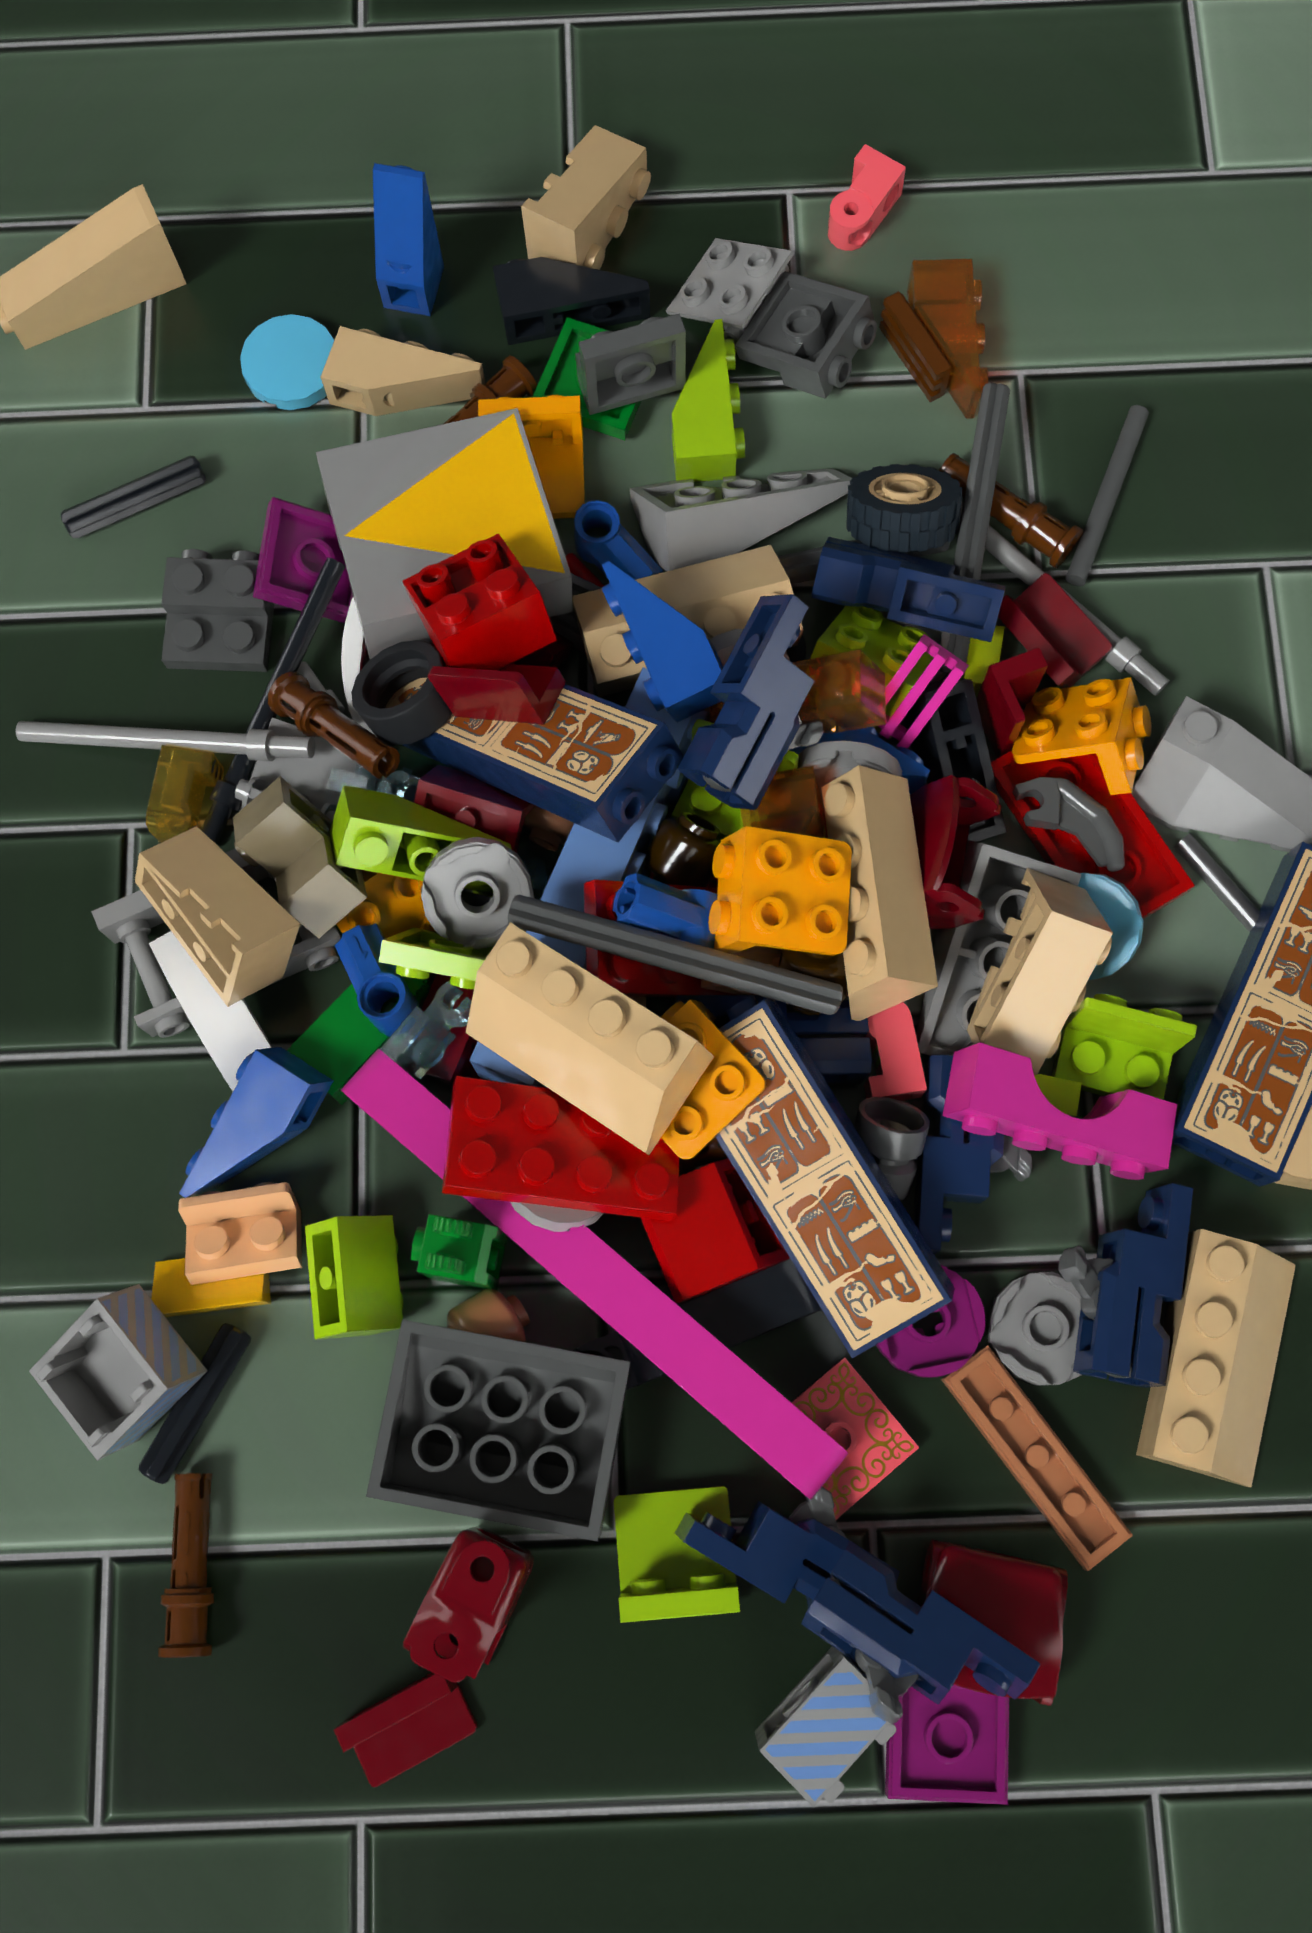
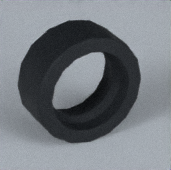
M419 640L399 642L379 652L366 663L357 675L351 691L353 707L381 741L392 745L412 744L430 736L443 726L451 716L452 712L427 677L432 666L446 667L439 651L432 644ZM419 678H427L420 690L406 702L391 708H385L393 694L405 684Z

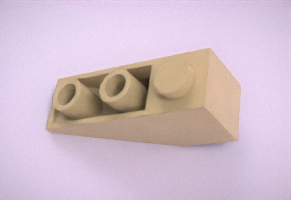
M342 326L339 327L320 377L331 405L373 416L471 399L472 388L478 383L485 384L482 363L475 362L467 355L460 353L449 355L430 350L418 342L406 341L403 343L381 337L378 333L369 329H359L357 331Z

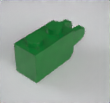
M403 976L411 993L419 1001L421 1007L423 1005L422 1001L426 999L431 988L429 980ZM351 984L287 1051L332 1079L333 1083L328 1093L343 1105L349 1097L341 1089L379 1048L392 1060L398 1058L403 1053L407 1041L411 1037V1032L401 1037H388L382 1034L360 1010L357 1002V993ZM399 997L386 1001L380 1013L391 1011L398 1003Z
M429 1214L426 1227L418 1226L416 1229L411 1250V1260L419 1261L417 1272L432 1280L480 1289L498 1290L508 1236L498 1227Z

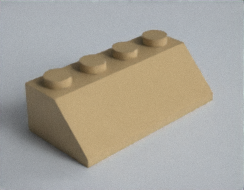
M772 545L636 579L642 586L703 629L710 640L716 635L734 629H744L761 596L793 594L790 579ZM602 588L572 596L573 608L597 697L633 689L642 668L647 667L644 661L638 664L635 663L625 644L622 634L629 631L630 628L624 615L621 614L617 617L614 615ZM802 622L799 625V636L791 647L797 646L804 630Z
M858 765L821 787L828 839L844 841L852 850L847 946L843 951L851 1020L855 1021L864 1020L938 987L908 779Z
M511 922L477 971L466 1034L650 1155L714 1056L693 1037Z
M1198 1229L1188 1233L1182 1299L1168 1303L1163 1327L1171 1338L1166 1386L1150 1387L1136 1455L1242 1486L1252 1487L1296 1266L1294 1263L1252 1242L1205 1229Z

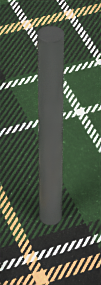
M1133 405L1128 411L1066 575V581L1074 586H1084L1149 415V411L1143 406Z

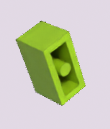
M393 1215L336 1216L305 1226L314 1338L367 1336L400 1329L403 1319V1296L399 1285L397 1265L398 1243L394 1234Z

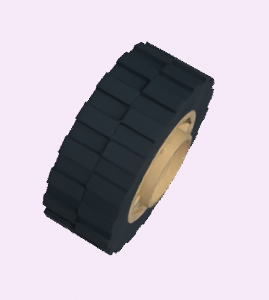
M890 464V466H877L868 471L864 470L858 473L857 477H853L850 480V485H848L847 531L851 532V536L855 540H860L862 544L869 547H877L879 550L921 552L927 551L930 548L941 547L944 543L951 542L955 534H958L962 487H960L957 479L951 478L950 474L942 473L931 467L926 468L913 464Z

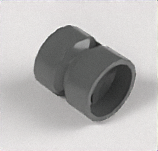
M889 1097L866 1098L859 1104L854 1127L898 1198L903 1200L910 1195L918 1168L916 1158L922 1154L930 1120L924 1112L907 1102Z

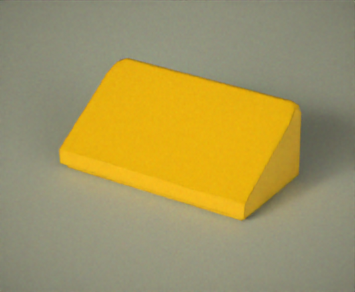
M185 1258L155 1262L151 1300L165 1317L271 1304L269 1273L191 1285L185 1275Z

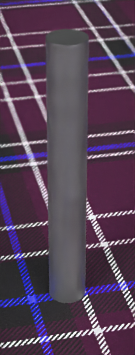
M1189 833L1174 848L1250 932L1258 920L1260 911L1193 835Z

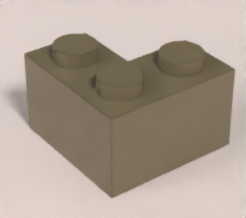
M279 776L233 817L234 846L239 855L253 867L261 865L274 876L277 885L278 903L300 923L299 928L303 925L317 938H320L367 898L363 873L360 869L335 864L329 833L332 821Z

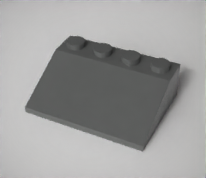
M402 1319L366 1497L598 1541L604 1524L631 1362Z

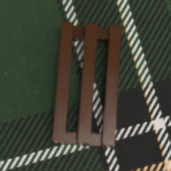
M898 291L884 298L883 305L886 309L882 310L881 313L883 321L879 324L880 330L929 402L944 396L952 365L903 294Z

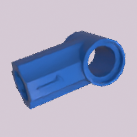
M600 500L589 501L577 510L574 518L575 549L580 558L588 563L595 564L606 578L607 576L602 564L608 561L634 580L663 573L662 568L620 524L619 514L608 502ZM592 528H602L609 532L600 538L590 537L586 534Z
M638 873L626 876L621 888L615 894L612 911L616 913L617 922L714 949L715 934L710 933L708 921L711 906L717 900L718 894L700 889L680 890Z
M376 923L368 926L358 925L342 933V938L334 945L357 993L358 1006L382 1034L388 1037L407 1035L416 1028L420 1021V1003L411 993L404 977L395 973L396 965L379 962L381 943L385 939L380 927ZM399 997L398 1003L391 1011L380 1013L386 1001Z

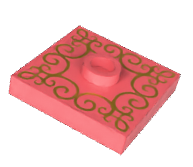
M845 1357L791 1402L849 1453L822 1486L832 1493L834 1501L833 1511L836 1520L919 1449L915 1441Z

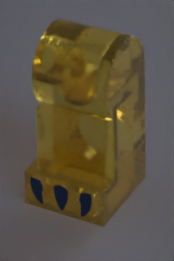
M166 745L161 746L146 812L147 828L159 843L196 826L201 830L202 825L198 817L206 786L215 787L217 780L222 781L224 767L213 752Z

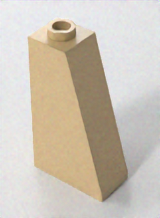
M143 184L132 188L0 276V325L6 335L15 332L26 350L187 284Z

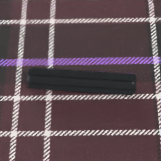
M190 455L63 510L61 519L69 535L77 539L204 484L206 477L198 459Z
M229 1323L221 1325L200 1361L207 1372L175 1403L139 1464L138 1470L146 1478L160 1484L169 1482L251 1343V1336L241 1328Z

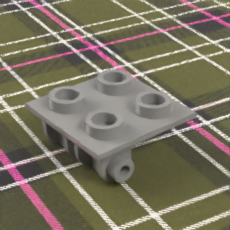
M715 238L666 312L669 315L680 313L681 317L714 323L715 319H722L725 330L724 339H734L735 346L785 271L789 272L787 264L794 253L791 250Z
M273 717L271 718L268 730H274L276 735L308 737L299 731L296 725ZM321 736L312 737L315 741V754L311 759L275 757L273 761H256L250 780L241 779L236 787L235 798L242 801L239 812L281 776L333 821L343 785L357 787L364 768L329 744Z

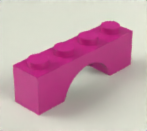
M980 1042L954 1052L942 1116L961 1121L962 1129L969 1133L993 1136L997 1132L1013 1137L1012 1144L1019 1148L1043 1151L1047 1147L1062 1152L1061 1159L1066 1162L1078 1165H1095L1097 1162L1110 1166V1174L1116 1177L1142 1180L1145 1173L1165 1170L1169 1167L1177 1104L1128 1089L1099 1097L1092 1110L1084 1118H1075L1055 1108L1043 1095L1034 1076L1031 1058Z

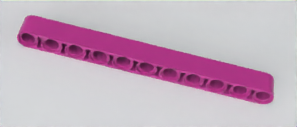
M378 1048L345 1084L341 1091L443 1180L451 1110ZM462 1196L810 1500L814 1498L849 1454L831 1436L588 1227L582 1225L580 1227H572L569 1231L553 1232L532 1225L514 1210L509 1201Z

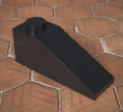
M544 257L527 260L514 259L506 264L493 266L497 296L508 346L559 336L567 317L599 328L650 318V289L647 280Z
M945 679L927 685L904 717L907 729H909ZM959 679L912 742L911 747L914 753L922 759L924 766L930 770L927 778L928 784L949 775H953L956 778L966 777L976 781L998 796L972 679ZM960 797L965 800H972L968 797ZM1002 809L999 815L970 825L968 840L978 842L1007 832Z

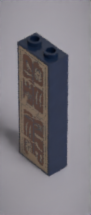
M419 678L405 684L393 694L385 708H391L406 702L420 690L427 678ZM566 684L544 725L462 718L451 714L446 723L430 736L412 744L402 745L616 842H619L630 827L640 818L645 808L660 789L674 775L684 757L664 722Z
M1301 842L1283 856L1260 908L1258 920L1249 933L1175 1102L1177 1104L1172 1144L1258 1186L1280 1181L1283 1170L1312 1105V843Z
M751 995L724 1012L730 1022L719 1029L764 1076L766 1087L754 1101L716 1136V1139L851 1358H854L951 1302L955 1287L774 999L768 998L758 1003L754 995Z

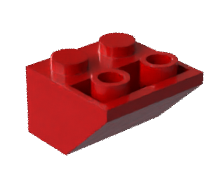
M499 533L486 540L477 541L469 546L468 549L437 564L426 566L419 573L402 581L446 667L499 670L557 641L540 591Z
M729 1158L713 1162L679 1176L677 1215L672 1221L641 1218L676 1304L709 1293L790 1259Z

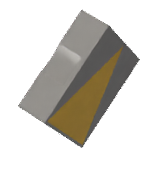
M518 408L316 452L324 491L338 543L345 560L356 610L370 659L383 649L399 642L419 640L433 645L402 581L419 573L424 567L437 564L468 549L473 543L486 540L498 533L540 591L548 616L553 617L573 612L572 576Z

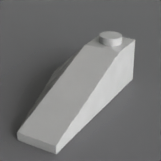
M832 468L772 473L767 477L768 483L762 484L761 481L756 479H740V476L723 477L721 487L714 488L694 486L693 479L676 480L630 488V499L649 555L664 570L671 571L736 554L848 494V485H850L852 478Z
M1186 696L1167 724L1133 785L1131 794L1146 816L1169 829L1189 832L1190 829L1220 835L1219 839L1237 842L1239 839L1269 844L1272 849L1290 852L1301 842L1312 843V778L1234 720Z
M967 840L960 888L982 901V909L985 910L984 919L956 928L937 929L933 955L938 987L924 993L916 1032L920 1053L929 1056L953 1055L955 1051L973 1045L967 1028L990 966L1000 968L1013 937L1003 933L1009 917L1019 920L1031 887L1021 884L1026 869L1030 868L1078 886L1082 874L991 845Z

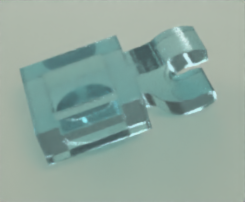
M356 764L354 773L332 768L327 789L341 793L343 785L404 798L406 789L412 785L417 787L420 777L404 771H395L387 779L383 776L382 779H377L364 769L363 766Z
M450 981L438 989L434 1000L425 1011L416 1006L381 1048L395 1063L420 1079L429 1068L436 1065L442 1059L445 1049L455 1039L456 1036L450 1029L464 1027L468 1023L472 1000L466 997L456 1009H453L454 1003L463 992L458 987L451 985Z

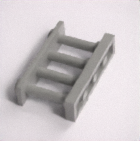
M236 849L226 852L255 882L266 877L274 878L261 865L253 867L248 864ZM139 890L91 911L101 933L114 944L118 942L127 943L153 1008L134 1016L137 1026L150 1036L155 1037L158 1035L161 1038L174 1036L186 1030L190 1026V1020L177 997L173 999L161 967L149 945L148 935L151 933V928L164 923V920L143 892ZM302 925L298 930L302 942L293 945L284 976L274 983L307 968L309 971H318L337 962L339 954L334 945L342 938L337 928L334 927L320 938H317Z

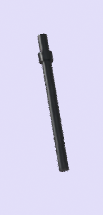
M329 557L326 558L245 734L250 729H268L271 718H276L277 714L271 711L268 705L270 687L282 674L298 671L344 572L345 565ZM235 754L224 780H217L209 797L214 802L201 827V831L216 844H218L233 810L238 812L241 807L242 801L235 798V790L241 779H248L256 762L249 760L247 755Z

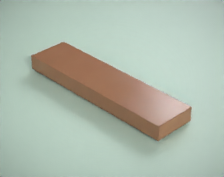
M988 1345L972 1355L962 1368L941 1379L1084 1570L1089 1571L1133 1536Z

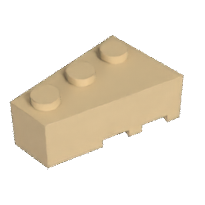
M595 125L566 156V164L570 165L569 168L560 177L551 173L544 180L543 188L548 191L537 202L528 198L521 206L528 259L544 257L600 270L605 257V249L612 237L618 238L621 235L628 219V211L635 199L640 201L646 194L651 179V173L647 171L646 147Z
M196 826L139 853L135 883L227 1007L283 978L300 923L204 832Z
M1027 868L1021 884L1031 887L1019 920L1009 917L1003 933L1013 937L1000 968L992 965L989 968L967 1031L973 1045L981 1042L1031 1058L1034 1075H1037L1045 1059L1051 1058L1057 1051L1061 1040V1029L1070 1013L1076 1012L1084 1000L1086 983L1095 966L1101 965L1107 958L1112 945L1111 936L1113 932L1086 889Z

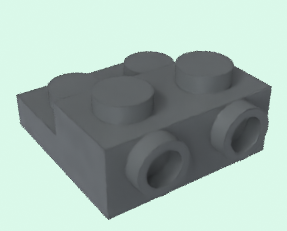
M785 271L735 344V349L739 359L780 372L785 386L826 399L834 386L842 388L847 383L852 370V358L859 348L867 350L872 345L876 336L877 324L874 320L869 296Z
M680 313L664 318L651 317L639 325L615 332L602 331L596 333L590 339L579 341V352L575 353L577 376L589 415L681 390L685 385L686 330Z
M186 549L182 551L181 558L167 557L161 603L167 612L161 661L167 669L268 672L275 603L253 597L259 554L241 550L234 552L232 559H213L212 555L206 551Z

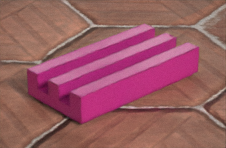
M923 634L863 720L871 726L873 723L882 729L879 734L886 739H889L890 736L899 741L898 747L908 749L969 665ZM927 652L934 657L893 715L891 717L882 710L923 653ZM944 664L951 669V672L909 729L905 728L900 722Z

